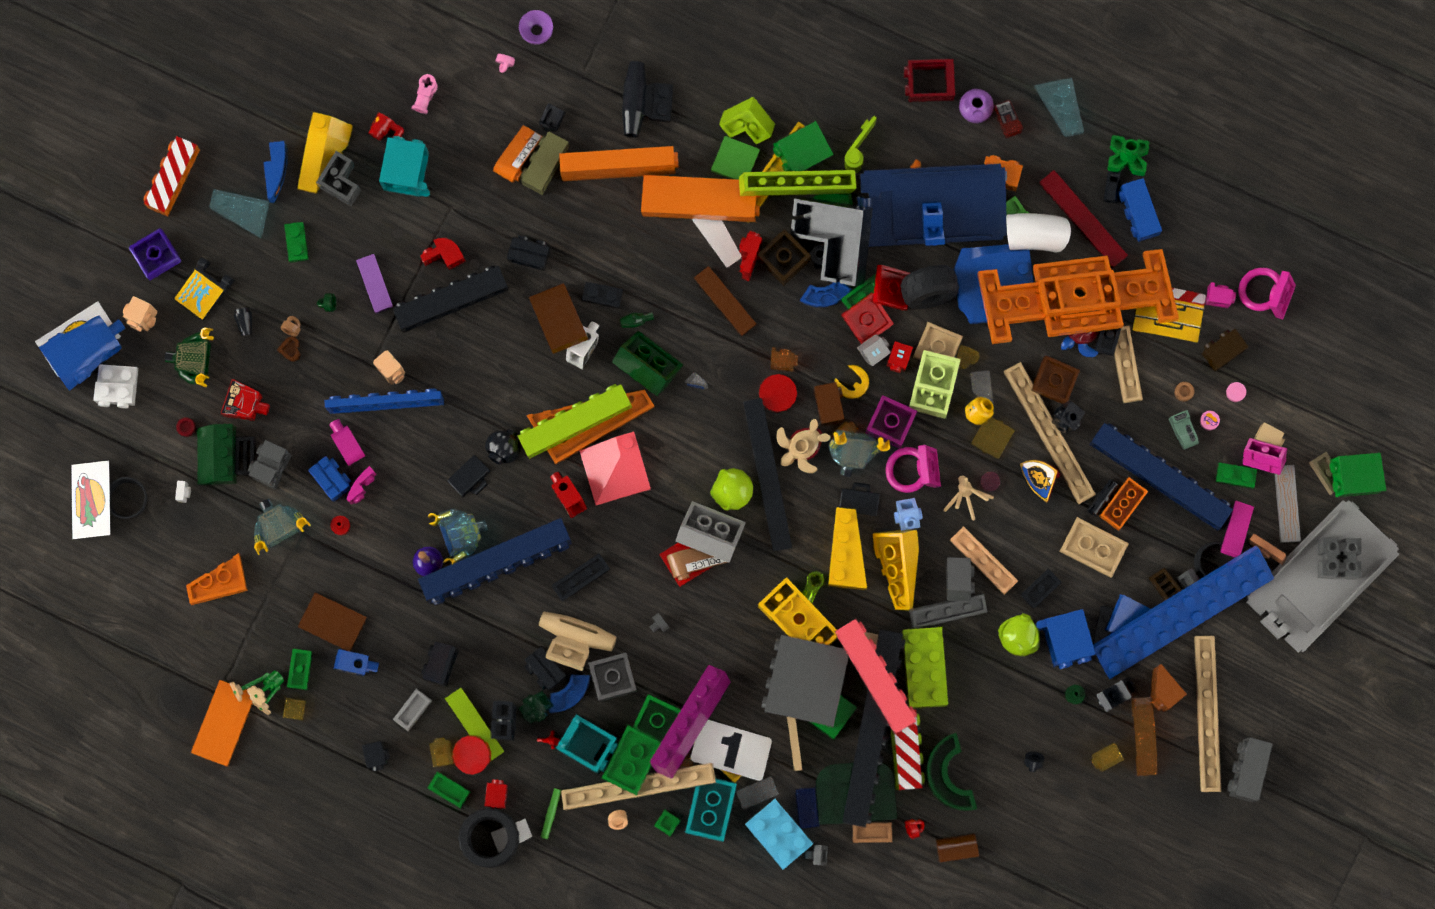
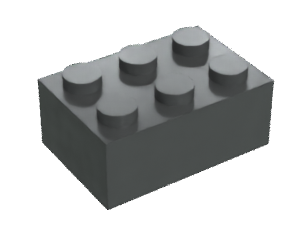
M1251 737L1239 742L1237 748L1239 758L1238 761L1234 762L1232 772L1235 773L1234 778L1228 784L1230 797L1249 802L1259 801L1273 743Z

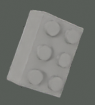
M692 501L680 526L676 542L730 563L746 522Z

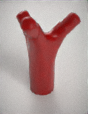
M551 731L548 738H538L537 742L548 743L551 745V749H555L560 740L555 738V731Z

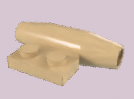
M543 612L539 622L541 628L557 636L551 642L546 659L583 671L589 657V648L612 652L617 639L616 636L596 625L567 615Z

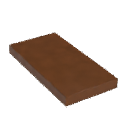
M564 283L529 297L553 354L588 340Z

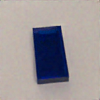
M815 788L795 790L800 829L819 827Z

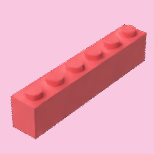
M855 619L836 630L835 634L893 732L897 734L914 724L917 714L912 706L908 708L905 703L907 698L902 689L898 691L895 686L897 681L892 673L888 674L885 666H887L882 656L878 657L874 651L877 647L873 640H868L864 634L867 631L863 623H858Z

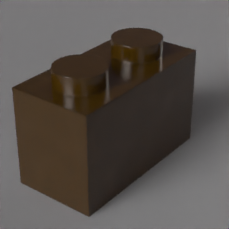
M1229 329L1219 335L1220 340L1217 342L1212 340L1204 346L1205 350L1202 355L1215 372L1249 347L1236 329L1231 332Z

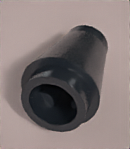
M249 307L234 310L235 315L233 316L241 336L252 334V312H250Z

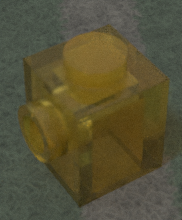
M445 738L434 739V743L429 744L433 767L453 765L451 742L449 740L445 741Z

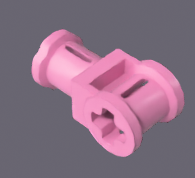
M425 74L419 79L418 96L415 105H412V110L422 114L428 113L429 101L432 100L433 94L437 91L438 87L432 75ZM430 81L432 86L429 85L428 88H426L425 84H428Z

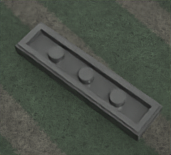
M984 593L971 595L970 601H944L909 609L913 629L988 612Z

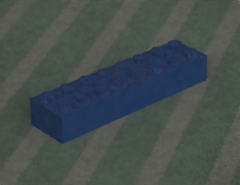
M560 518L418 579L426 601L429 604L434 603V606L445 602L444 598L452 596V598L458 597L463 594V590L468 588L474 590L480 587V583L484 581L488 583L498 579V575L514 573L517 567L522 565L524 568L534 564V560L541 558V560L547 559L552 556V552L557 550L563 552L570 548L569 545L572 542Z

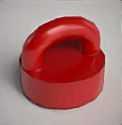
M914 819L907 820L905 828L908 836L911 839L918 838L925 828L924 822L922 820L915 821Z

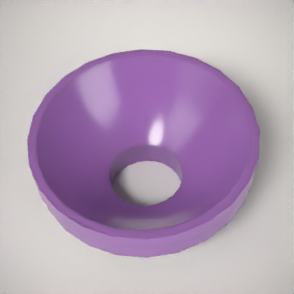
M533 10L527 12L521 18L519 31L526 42L542 44L551 37L553 23L550 16L545 12ZM534 26H540L542 33L534 35L531 30Z
M982 89L967 91L962 96L959 104L961 115L972 123L986 121L991 116L994 107L991 96ZM975 98L981 99L983 106L980 108L973 107L972 100Z

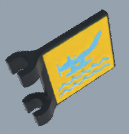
M203 257L199 259L195 269L173 298L202 321L206 319L225 291L235 281L227 275L222 278L220 283L204 272L211 263Z

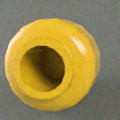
M980 396L975 398L965 407L966 418L973 424H983L993 416L994 406L992 402Z

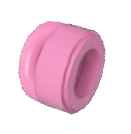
M498 54L495 62L500 64L499 71L504 73L508 66H514L515 59L507 55Z

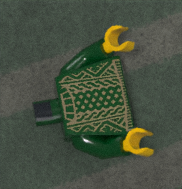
M203 328L201 332L183 339L181 343H177L176 352L166 351L165 362L175 363L174 369L178 372L179 377L189 384L207 387L204 384V380L209 379L208 370L211 343L207 340L214 339L213 336H209V332L213 331L211 328Z

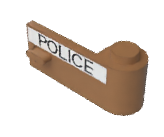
M693 548L678 551L667 556L674 579L678 578L679 581L690 578L689 574L695 571L727 563Z

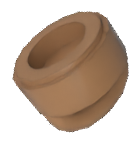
M289 316L283 322L281 330L290 336L296 337L301 331L300 321L294 316Z

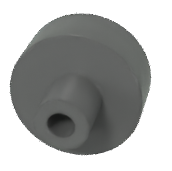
M659 613L652 617L655 623L649 627L653 633L659 628L663 633L669 629V626Z

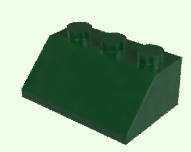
M637 331L620 347L612 361L620 370H623L656 396L669 385L684 365L640 331Z
M212 424L197 428L198 485L237 484V475H235L236 427L233 424Z

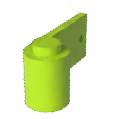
M875 116L870 121L867 119L861 126L863 131L846 153L844 160L846 170H855V173L861 170L864 157L858 148L876 124L877 118Z

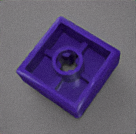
M161 228L129 246V250L148 280L154 279L181 262L180 257ZM156 251L158 253V257H152V252Z

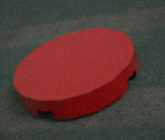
M776 374L769 376L762 382L759 397L762 398L766 409L779 413L793 406L796 401L797 390L790 378L785 375Z
M469 735L461 738L455 744L453 760L460 771L474 775L484 771L490 763L491 749L489 744L481 739V737Z

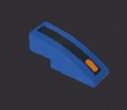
M284 141L269 143L271 161L264 162L267 197L270 203H274L277 199L286 174L287 145Z

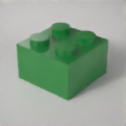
M648 694L633 728L662 742L681 710Z

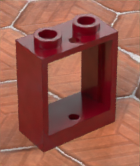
M954 59L908 60L907 66H904V78H908V85H905V96L909 97V102L954 101ZM945 69L946 93L914 94L913 70Z

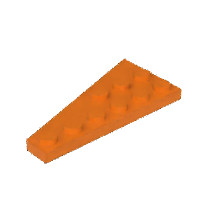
M645 389L626 393L632 405L631 409L547 450L555 465L654 408L655 406ZM572 405L526 416L534 428L538 426L537 423L541 420H550L555 417L556 413L572 409Z

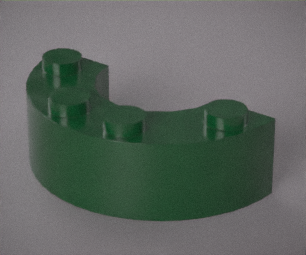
M954 733L942 739L931 751L926 765L927 782L934 796L945 806L959 811L976 810L977 807L972 790L957 788L948 777L947 767L949 761L954 755L962 752L957 733Z

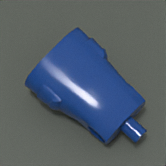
M99 315L65 334L57 333V335L48 339V342L41 345L39 349L70 391L90 377L91 373L99 365L120 351L122 347L115 338V335L126 328L120 319L107 326Z

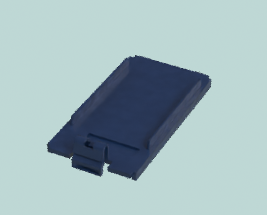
M1001 163L864 170V174H860L861 193H869V198L857 196V206L873 208L869 247L925 244L922 226V204L941 202L943 211L945 243L1003 240V236H1007L1005 181H1007V171H1005V167H1001Z

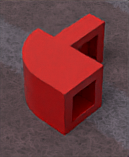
M447 238L433 240L436 247L427 248L420 255L425 266L443 258L449 270L466 262L457 244Z

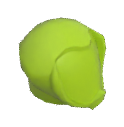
M736 468L722 469L710 494L725 511L739 510L748 504L751 499L753 484L750 477L742 470Z
M1022 613V615L1011 617L1000 625L998 630L1002 646L1009 653L1016 656H1028L1036 652L1040 647L1039 629L1034 624L1031 616Z

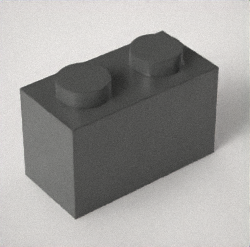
M947 558V601H970L971 594L975 593V582H971V577H974V566H971V558Z

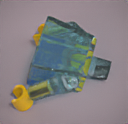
M449 509L440 512L438 515L434 513L428 515V518L435 517V521L429 524L432 526L439 524L450 557H454L445 559L443 563L450 560L454 564L470 557L477 549L478 542L481 540L480 533L487 531L485 520L475 522L472 514H466L464 511Z

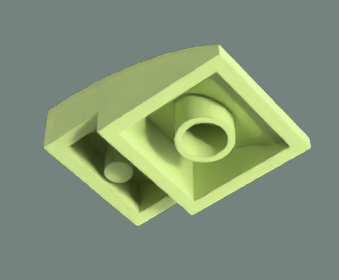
M923 350L909 407L920 413L946 419L961 359Z

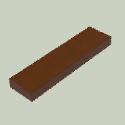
M709 266L694 277V280L741 337L756 326L755 321Z

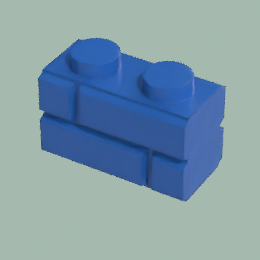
M325 456L308 471L329 498L335 502L351 489L349 485L351 480L345 473L342 475L339 473L337 468L340 466L333 458L329 460Z

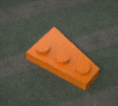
M239 553L226 563L223 562L218 565V568L208 574L205 573L186 585L191 605L248 591Z

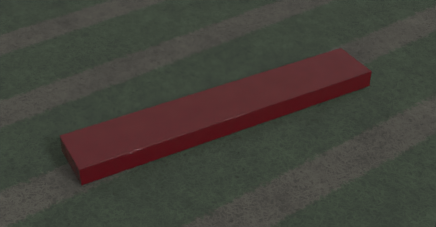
M1055 170L1039 182L1101 256H1108L1109 264L1112 268L1128 256Z

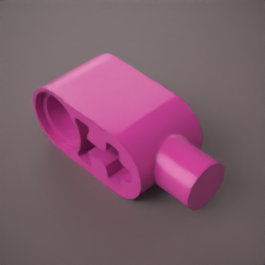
M336 419L329 424L334 432L331 434V437L348 466L365 457L348 425L344 427L340 419Z

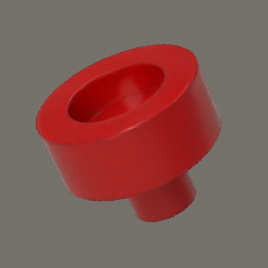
M344 516L334 517L330 524L331 530L339 536L347 534L351 527L350 521Z

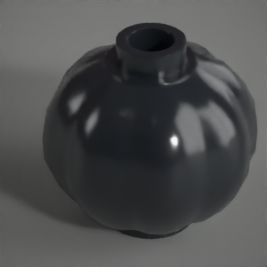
M507 429V431H495L490 434L485 443V449L489 454L488 458L498 465L515 461L521 452V445L516 438L517 434L510 429Z

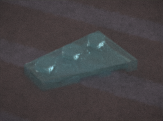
M1072 78L1034 86L1064 137L1084 133Z
M214 189L209 208L261 239L270 203L266 200Z

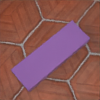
M372 254L356 260L375 314L393 308L375 255Z

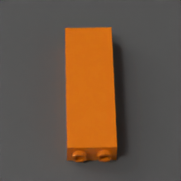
M673 146L559 153L562 181L675 174V168H679L678 152H674Z
M644 175L641 213L642 216L756 222V216L759 217L760 205H757V198H761V196H740L739 180Z

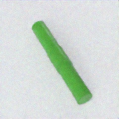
M554 788L541 838L548 839L562 791L560 789Z

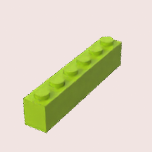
M855 170L743 172L739 177L740 196L851 194L856 189Z
M614 384L606 389L607 392L601 395L596 393L589 397V401L584 403L580 401L572 405V409L566 412L562 410L556 413L554 418L541 420L537 423L538 426L522 430L518 438L528 458L531 459L631 409L632 405L622 385L617 386Z

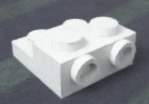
M99 365L93 401L101 407H110V404H116L119 408H129V405L135 406L138 368Z

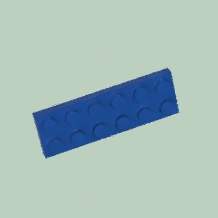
M426 389L422 393H418L417 390L406 391V394L388 392L387 395L380 396L379 393H370L368 397L349 395V398L341 399V396L329 397L330 400H325V408L330 414L444 405V397L437 389Z

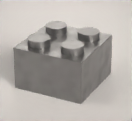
M627 653L589 662L599 702L637 692Z

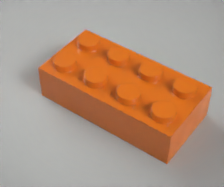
M1128 477L1099 517L1119 531L1148 491Z

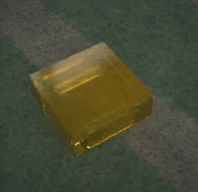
M286 698L283 718L303 721L306 701Z

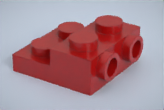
M749 231L747 237L742 238L739 246L742 259L740 272L742 273V279L747 281L750 280L757 261V254L762 248V238L753 231Z

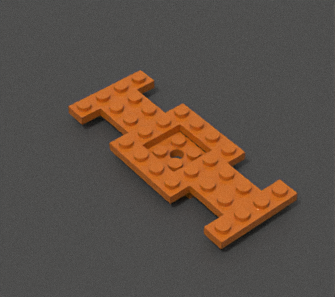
M1163 249L1143 252L1146 269L1114 272L1110 268L1108 256L1034 264L1033 266L1036 282L1008 286L1000 285L997 269L978 271L977 276L992 344L1012 341L1009 324L1039 320L1045 321L1048 337L1119 329L1124 326L1120 310L1155 306L1159 323L1178 321L1179 315ZM1075 290H1082L1084 292V296H1077L1075 294Z

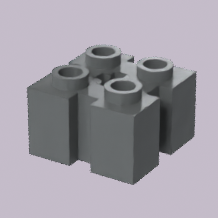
M265 440L257 449V454L259 455L257 461H252L249 466V476L255 481L276 490L282 473L286 469L292 455L285 448Z
M1322 537L1318 539V555H1323V560L1318 562V578L1334 579L1338 574H1341V579H1359L1361 577V561H1357V556L1362 553V538H1345L1341 542H1338V537ZM1341 555L1343 561L1339 562L1340 559H1337L1336 556Z

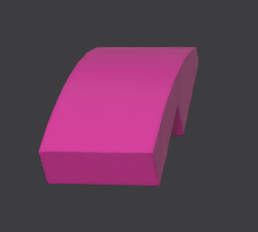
M370 466L363 471L351 487L347 496L350 504L359 503L366 493L362 486L364 484L367 486L375 480L374 476H376V473Z

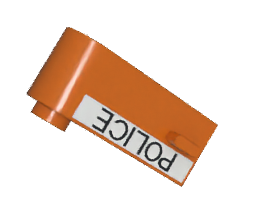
M523 125L496 162L493 172L512 183L519 181L523 172V164L538 145L542 136Z

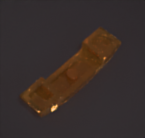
M1151 697L1131 698L1136 741L1137 776L1157 775L1156 733Z

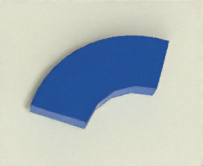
M833 282L826 287L809 285L800 302L812 307H829L841 302V298L850 293L852 289L845 284H840V282Z
M571 675L569 683L564 689L550 694L549 713L562 712L575 706L585 695L591 676Z

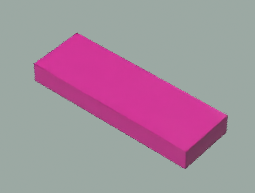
M1239 501L1234 502L1221 553L1235 558L1241 555L1254 509L1253 506Z

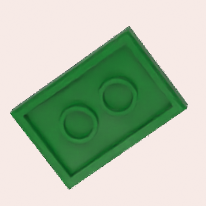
M627 725L602 779L637 796L652 766L650 760L661 744V741Z

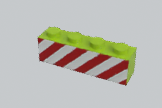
M917 714L914 724L897 734L891 728L896 790L922 788V784L925 783L924 773L921 772L920 764H923V755L919 753V745L922 743L921 734L918 733L917 725H920L919 714Z

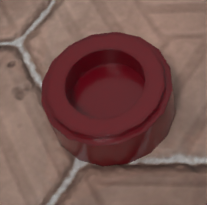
M181 418L176 424V430L181 436L190 437L196 431V424L190 418Z

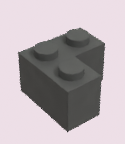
M336 151L316 181L318 187L349 206L353 205L361 192L357 184L347 179L355 167L353 161Z

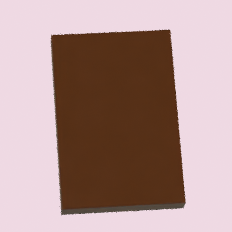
M315 592L298 627L351 652L367 617Z

